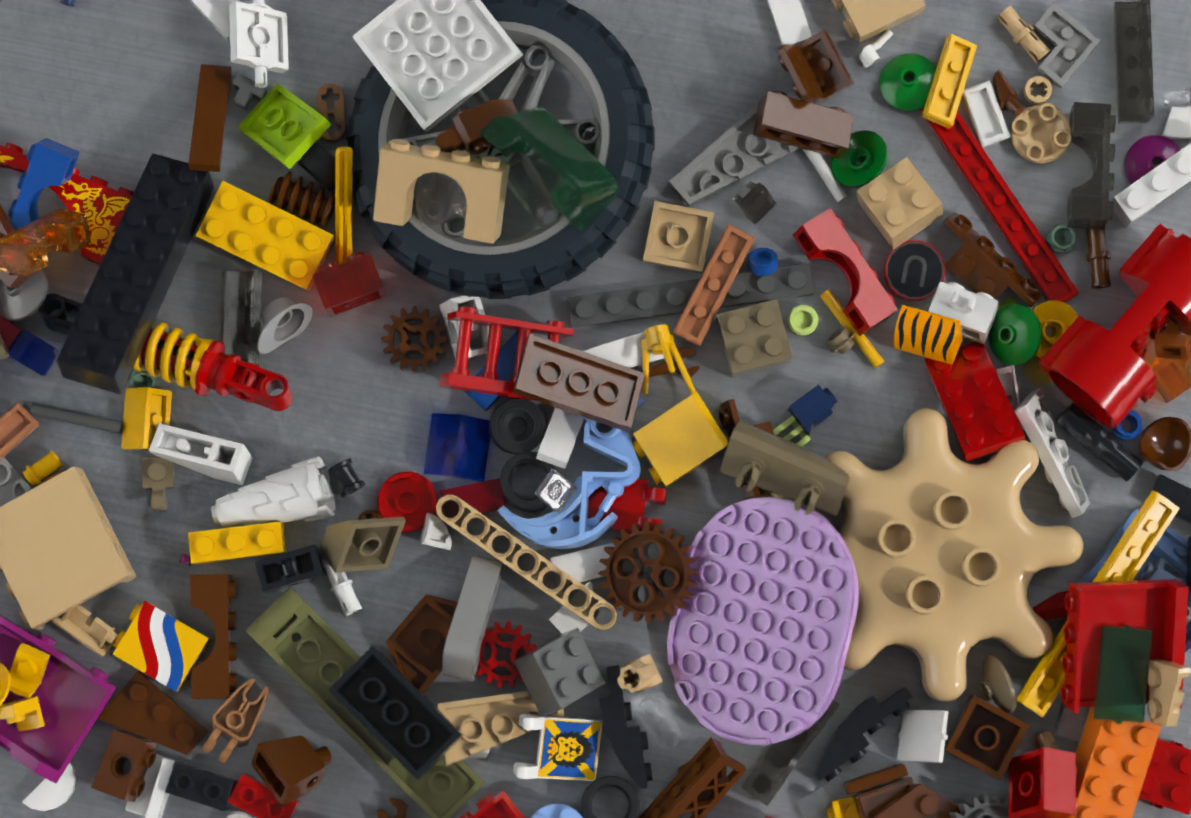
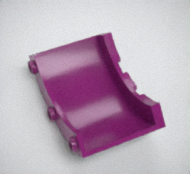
M0 614V663L6 666L9 673L21 643L50 654L42 682L32 695V697L38 696L44 726L37 729L19 731L16 722L7 724L6 719L0 720V746L9 751L10 756L32 772L57 784L116 687L107 681L109 675L95 666L90 670L54 647L56 641L48 635L40 632L36 636ZM9 690L2 705L14 700L25 699V697L16 695Z

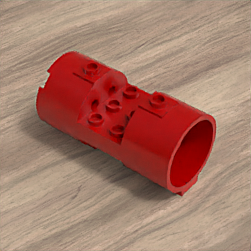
M1159 224L1120 268L1119 278L1126 282L1137 299L1114 326L1108 331L1099 324L1085 320L1079 315L1039 361V369L1048 376L1052 383L1070 401L1075 403L1090 417L1112 429H1115L1141 401L1147 403L1157 391L1155 387L1157 376L1142 359L1148 351L1146 349L1148 343L1152 339L1155 341L1156 333H1165L1167 322L1180 323L1179 330H1181V333L1191 336V238L1183 233L1179 237L1173 236V230L1164 227L1162 224Z

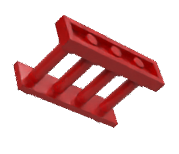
M458 307V311L448 313L447 320L460 321L455 368H451V373L440 375L439 387L535 401L512 393L527 336L530 333L548 335V340L559 343L560 337L564 338L574 335V329L564 328L565 323L560 321L548 320L545 325L477 314V309ZM472 324L489 326L484 373H481L480 377L470 376V370H467ZM502 328L519 331L514 376L510 377V381L499 380V375L496 374Z

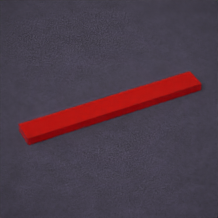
M924 108L919 110L921 115L923 113ZM957 111L953 126L949 129L925 119L1045 300L1066 303L1079 295L1080 292L960 113Z

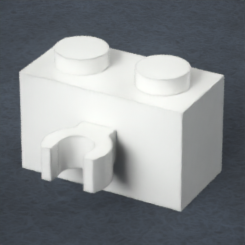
M940 281L928 312L960 320L962 337L985 345L997 314L998 301L994 300L987 293L977 292L976 294L965 290L960 284L954 282L947 284Z

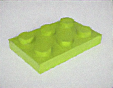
M277 83L237 128L288 169H291L306 151L322 137L323 133L331 126V123L316 110Z

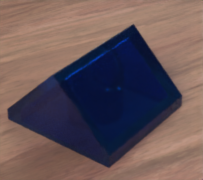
M432 413L423 474L478 482L485 481L491 438L489 434V420L462 414Z

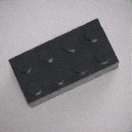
M373 645L328 690L417 780H420L464 736Z

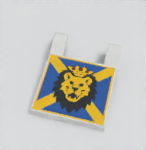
M527 713L520 714L519 725L523 729L540 730L536 764L516 762L513 765V774L519 779L596 780L603 720L540 716Z

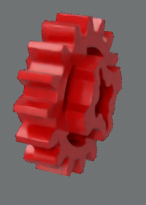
M496 621L494 622L493 631L486 628L485 636L480 646L478 665L480 664L481 668L476 674L481 676L486 673L488 675L486 678L487 684L496 679L498 688H502L504 681H508L510 687H514V679L516 678L524 682L513 661L517 659V653L523 647L526 654L535 649L537 645L528 644L527 641L532 636L530 633L524 636L520 634L523 626L518 625L513 630L511 629V622L507 621L505 628H501ZM511 634L517 638L511 642H504L497 635ZM488 642L492 647L491 657L484 661V648ZM495 642L504 649L509 647L512 649L509 656L511 658L510 661L514 665L513 667L504 660L497 661L496 657L499 655ZM498 666L506 667L512 674L498 675L492 671Z

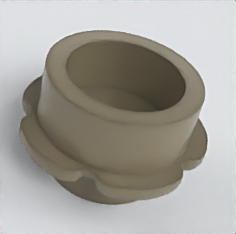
M845 326L834 332L826 341L832 348L830 352L836 353L838 351L840 354L847 352L855 343L852 340L855 333H850Z

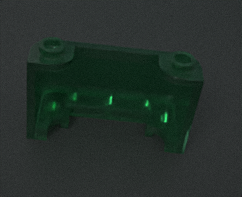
M534 107L495 117L480 131L506 158L515 152L523 153L529 157L535 151L563 178L552 190V203L581 232L618 194L619 184L614 175L544 108Z

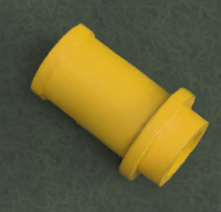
M51 450L50 453L32 466L26 465L27 469L22 473L32 487L37 484L41 485L43 479L64 465L53 450Z

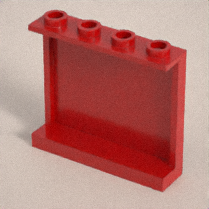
M1178 579L1069 583V593L1065 595V608L1068 612V620L1063 628V636L1066 642V654L1062 657L1065 685L1061 686L1060 691L1061 700L1064 705L1074 714L1079 713V707L1148 704L1150 700L1149 684L1147 682L1149 660L1163 659L1184 666L1188 586ZM1184 678L1181 679L1179 690H1183Z

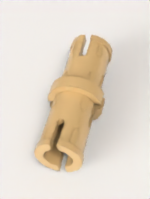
M1011 5L997 16L996 19L1013 36V42L1016 45L1020 44L1036 64L1051 51L1033 31L1035 28L1031 24L1028 25Z

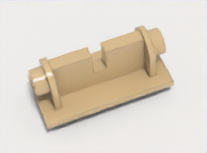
M81 605L53 619L52 622L100 657H103L113 647V643L118 636L114 627H110L98 617L94 620L91 619L92 613Z

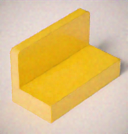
M150 387L127 388L125 390L122 449L149 450L159 423L170 426L171 390Z

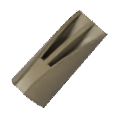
M742 421L738 422L732 432L720 468V473L735 478L738 488L746 482L748 483L747 491L753 490L756 486L795 501L794 507L797 512L803 505H806L805 515L811 514L815 508L837 517L850 480L846 472L826 458Z

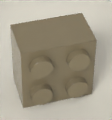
M777 299L717 314L716 321L731 378L791 363L793 357Z

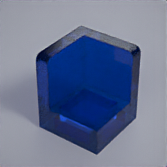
M24 329L9 352V356L38 374L46 376L58 357L60 350Z

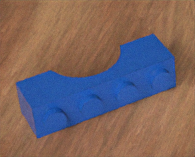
M48 138L31 146L27 155V161L30 162L27 172H23L17 186L20 189L18 199L13 201L8 216L11 217L10 223L34 267L43 262L52 236L42 225L38 215L37 205L39 196L45 187L61 186L71 180L80 153Z

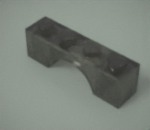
M1074 102L1069 116L1071 142L1081 147L1089 156L1092 164V177L1085 184L1073 188L1067 198V228L1104 230L1108 220L1113 219L1114 202L1109 201V191H1113L1115 177L1114 173L1109 171L1110 162H1113L1115 157V144H1110V133L1115 132L1116 116L1111 115V104Z
M833 700L825 713L810 728L791 739L771 744L740 788L765 806H768L796 763L825 727L840 704Z

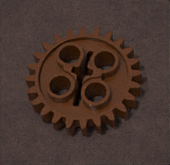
M644 522L643 531L639 524H632V533L628 529H621L623 539L612 537L611 540L615 547H605V552L610 556L599 561L607 566L606 570L598 572V575L607 577V581L600 585V588L610 589L605 599L615 598L616 602L613 607L615 609L624 607L623 617H629L634 612L635 622L641 621L643 615L645 616L646 623H653L655 615L659 622L665 621V611L671 617L676 616L677 613L674 606L680 609L686 608L687 606L682 598H693L694 595L688 588L698 586L697 582L691 580V575L698 574L699 570L691 568L690 565L698 559L697 557H688L687 555L693 548L692 545L682 547L681 544L685 537L680 535L673 538L674 528H669L663 533L664 526L662 523H657L654 530L651 522ZM652 543L659 547V556L655 560L648 554V548ZM635 548L639 550L640 558L635 555ZM626 559L631 560L634 565V570L629 576L624 573L622 568ZM646 567L653 568V572L650 574L651 578H645L644 573L647 572ZM668 569L675 575V582L672 586H668L663 579L664 573ZM642 585L649 590V598L646 602L641 601L638 596V590ZM657 586H658V588H660V589L662 590V592H663V596H662V597L659 596V591H658V589H657Z

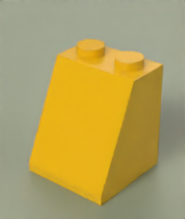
M695 392L633 433L635 441L632 444L639 458L646 457L652 466L647 470L655 484L662 483L667 488L725 452L729 442L699 394Z

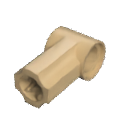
M651 654L626 664L625 667L621 668L620 676L617 679L621 689L629 690L631 693L635 691L638 693L663 682Z

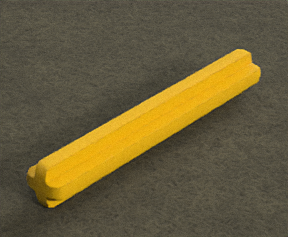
M338 147L335 152V262L338 265H350L353 260V150L350 147Z

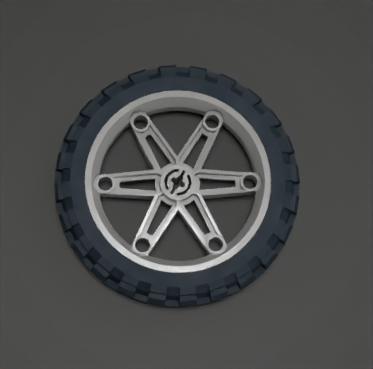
M481 0L518 48L528 49L499 99H512L514 101L527 77L531 76L534 80L520 113L521 122L510 136L503 139L504 144L502 146L492 145L486 152L470 156L481 159L485 156L497 157L502 163L510 164L509 170L520 162L522 163L542 200L535 204L510 172L508 173L507 186L540 226V229L532 233L512 239L496 240L494 244L463 238L464 228L460 232L454 233L453 224L460 219H464L465 223L467 210L464 208L467 201L466 196L459 184L447 216L444 219L443 226L425 211L415 194L411 218L404 226L373 221L381 148L393 139L407 140L410 142V145L418 147L423 145L435 146L437 145L436 137L444 131L405 138L407 123L411 113L380 72L372 65L367 76L360 81L353 98L355 104L352 115L348 116L345 137L348 140L347 147L353 150V199L360 216L363 217L369 228V232L394 261L432 286L454 294L488 299H511L515 296H530L550 290L552 286L565 280L568 282L587 270L586 267L596 259L602 258L617 243L616 239L626 226L629 227L639 209V202L644 190H647L652 172V154L655 150V127L653 126L652 107L647 88L643 83L638 68L618 39L599 20L585 10L568 3L566 0ZM540 54L546 55L545 62L542 65L533 66L536 56ZM555 61L564 66L578 80L590 102L594 119L532 120ZM482 89L474 94V97L480 104L491 101ZM464 102L456 110L460 112L468 107ZM595 127V136L590 140H584V131L587 128ZM571 132V139L528 147L526 133ZM595 148L593 163L586 182L574 201L562 213L536 168L533 159ZM549 210H554V220L551 223L544 224L543 215Z

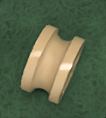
M1032 77L1024 86V98L1031 105L1044 104L1052 94V85L1045 77ZM1033 84L1035 87H1038L1041 84L1044 87L1042 93H1045V96H1032L1033 88H1030V86Z

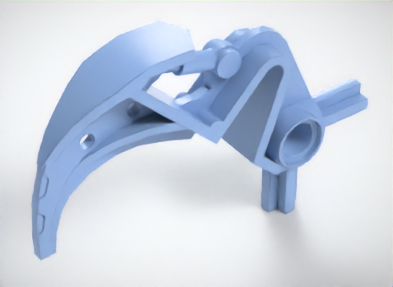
M639 396L636 410L645 403L641 396ZM583 417L587 421L584 429L585 447L628 469L624 472L582 471V476L577 477L563 503L554 511L542 517L532 519L521 518L509 511L504 505L498 510V513L521 535L533 541L534 544L546 548L572 549L582 547L599 539L615 524L618 517L612 512L601 522L600 519L604 513L608 512L615 499L623 494L624 487L635 483L640 475V463L628 432L613 427L608 433H600L597 430L599 422ZM603 487L607 491V495L598 507L599 511L596 516L588 519L589 496L596 489ZM576 515L580 517L578 522L573 521V517ZM553 527L557 528V532L555 534L550 533V530Z

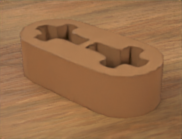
M329 83L323 85L317 92V112L329 122V116H334L336 125L341 126L340 129L335 131L333 136H330L327 130L322 135L325 141L336 143L344 138L347 130L345 97L339 86ZM329 91H333L335 96L339 97V99L334 100V110H329L327 101L323 100V97L328 96Z

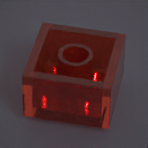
M364 252L352 254L346 258L348 262L337 266L335 262L328 263L317 268L318 273L312 274L323 306L330 317L387 297L371 253L367 255Z

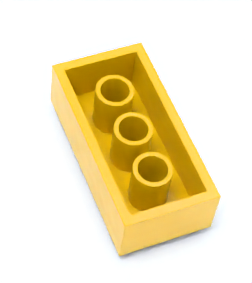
M222 181L196 234L197 237L307 291H310L335 240L333 234L225 181Z

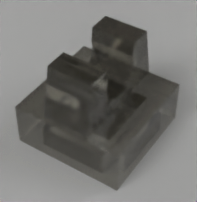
M750 181L746 185L749 192L744 197L737 194L733 199L747 219L756 225L777 203L765 186L760 182L755 184Z

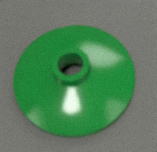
M903 54L891 59L884 66L879 78V88L884 100L890 106L901 111L910 112L923 109L936 72L935 65L926 57L918 54ZM906 75H913L915 79L907 82L904 80V77Z
M869 130L851 133L849 148L839 159L834 157L831 159V169L834 177L841 184L848 187L864 186L877 178L887 162L888 150L885 141L880 135Z
M1009 304L998 310L989 332V343L994 355L1008 365H1022L1029 362L1038 352L1042 339V330L1038 317L1030 308L1021 304Z

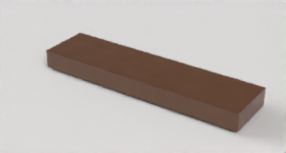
M201 64L188 163L189 170L220 172L232 75L231 66Z

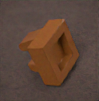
M1167 322L1166 332L1156 333L1154 342L1156 357L1187 360L1189 350L1187 335H1181V330H1179L1180 323Z

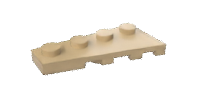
M529 691L437 703V708L464 734L444 755L445 767L534 731L525 730L519 725V716L522 713L540 715ZM563 709L544 715L565 717Z

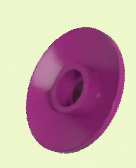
M1150 135L1139 139L1128 150L1125 158V173L1129 182L1133 184L1155 168L1152 165L1154 158L1160 159L1163 163L1179 152L1181 148L1171 139L1160 135Z

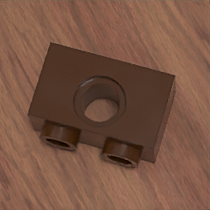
M113 729L91 788L124 801L135 802L136 798L140 797L144 790V777L147 769L155 761L157 743L126 731ZM129 759L131 761V770L125 775L122 767L123 763Z

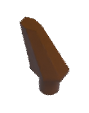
M997 70L993 77V83L1000 109L1005 111L1009 109L1015 116H1019L1024 111V106L1016 100L1018 94L1014 91L1001 70Z

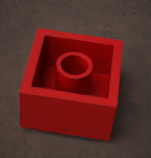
M1043 747L1012 758L1009 763V818H1067L1076 815V754L1074 752Z

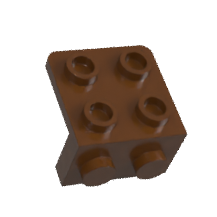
M827 30L820 31L798 45L783 44L778 47L780 53L778 56L779 62L786 72H790L794 80L792 87L800 99L803 98L805 101H825L854 84Z

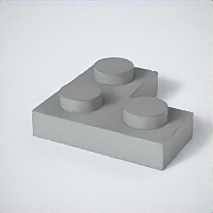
M1054 2L1033 26L1037 32L1056 46L1037 70L1061 89L1100 42L1097 37Z

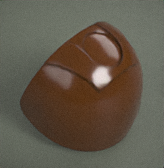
M1160 418L1148 425L1141 434L1138 445L1139 451L1154 467L1165 471H1178L1185 465L1191 455V429L1187 422L1180 418Z

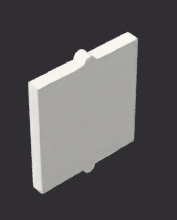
M905 710L902 713L901 731L898 733L900 739L897 760L943 763L945 740L948 739L946 734L948 711Z

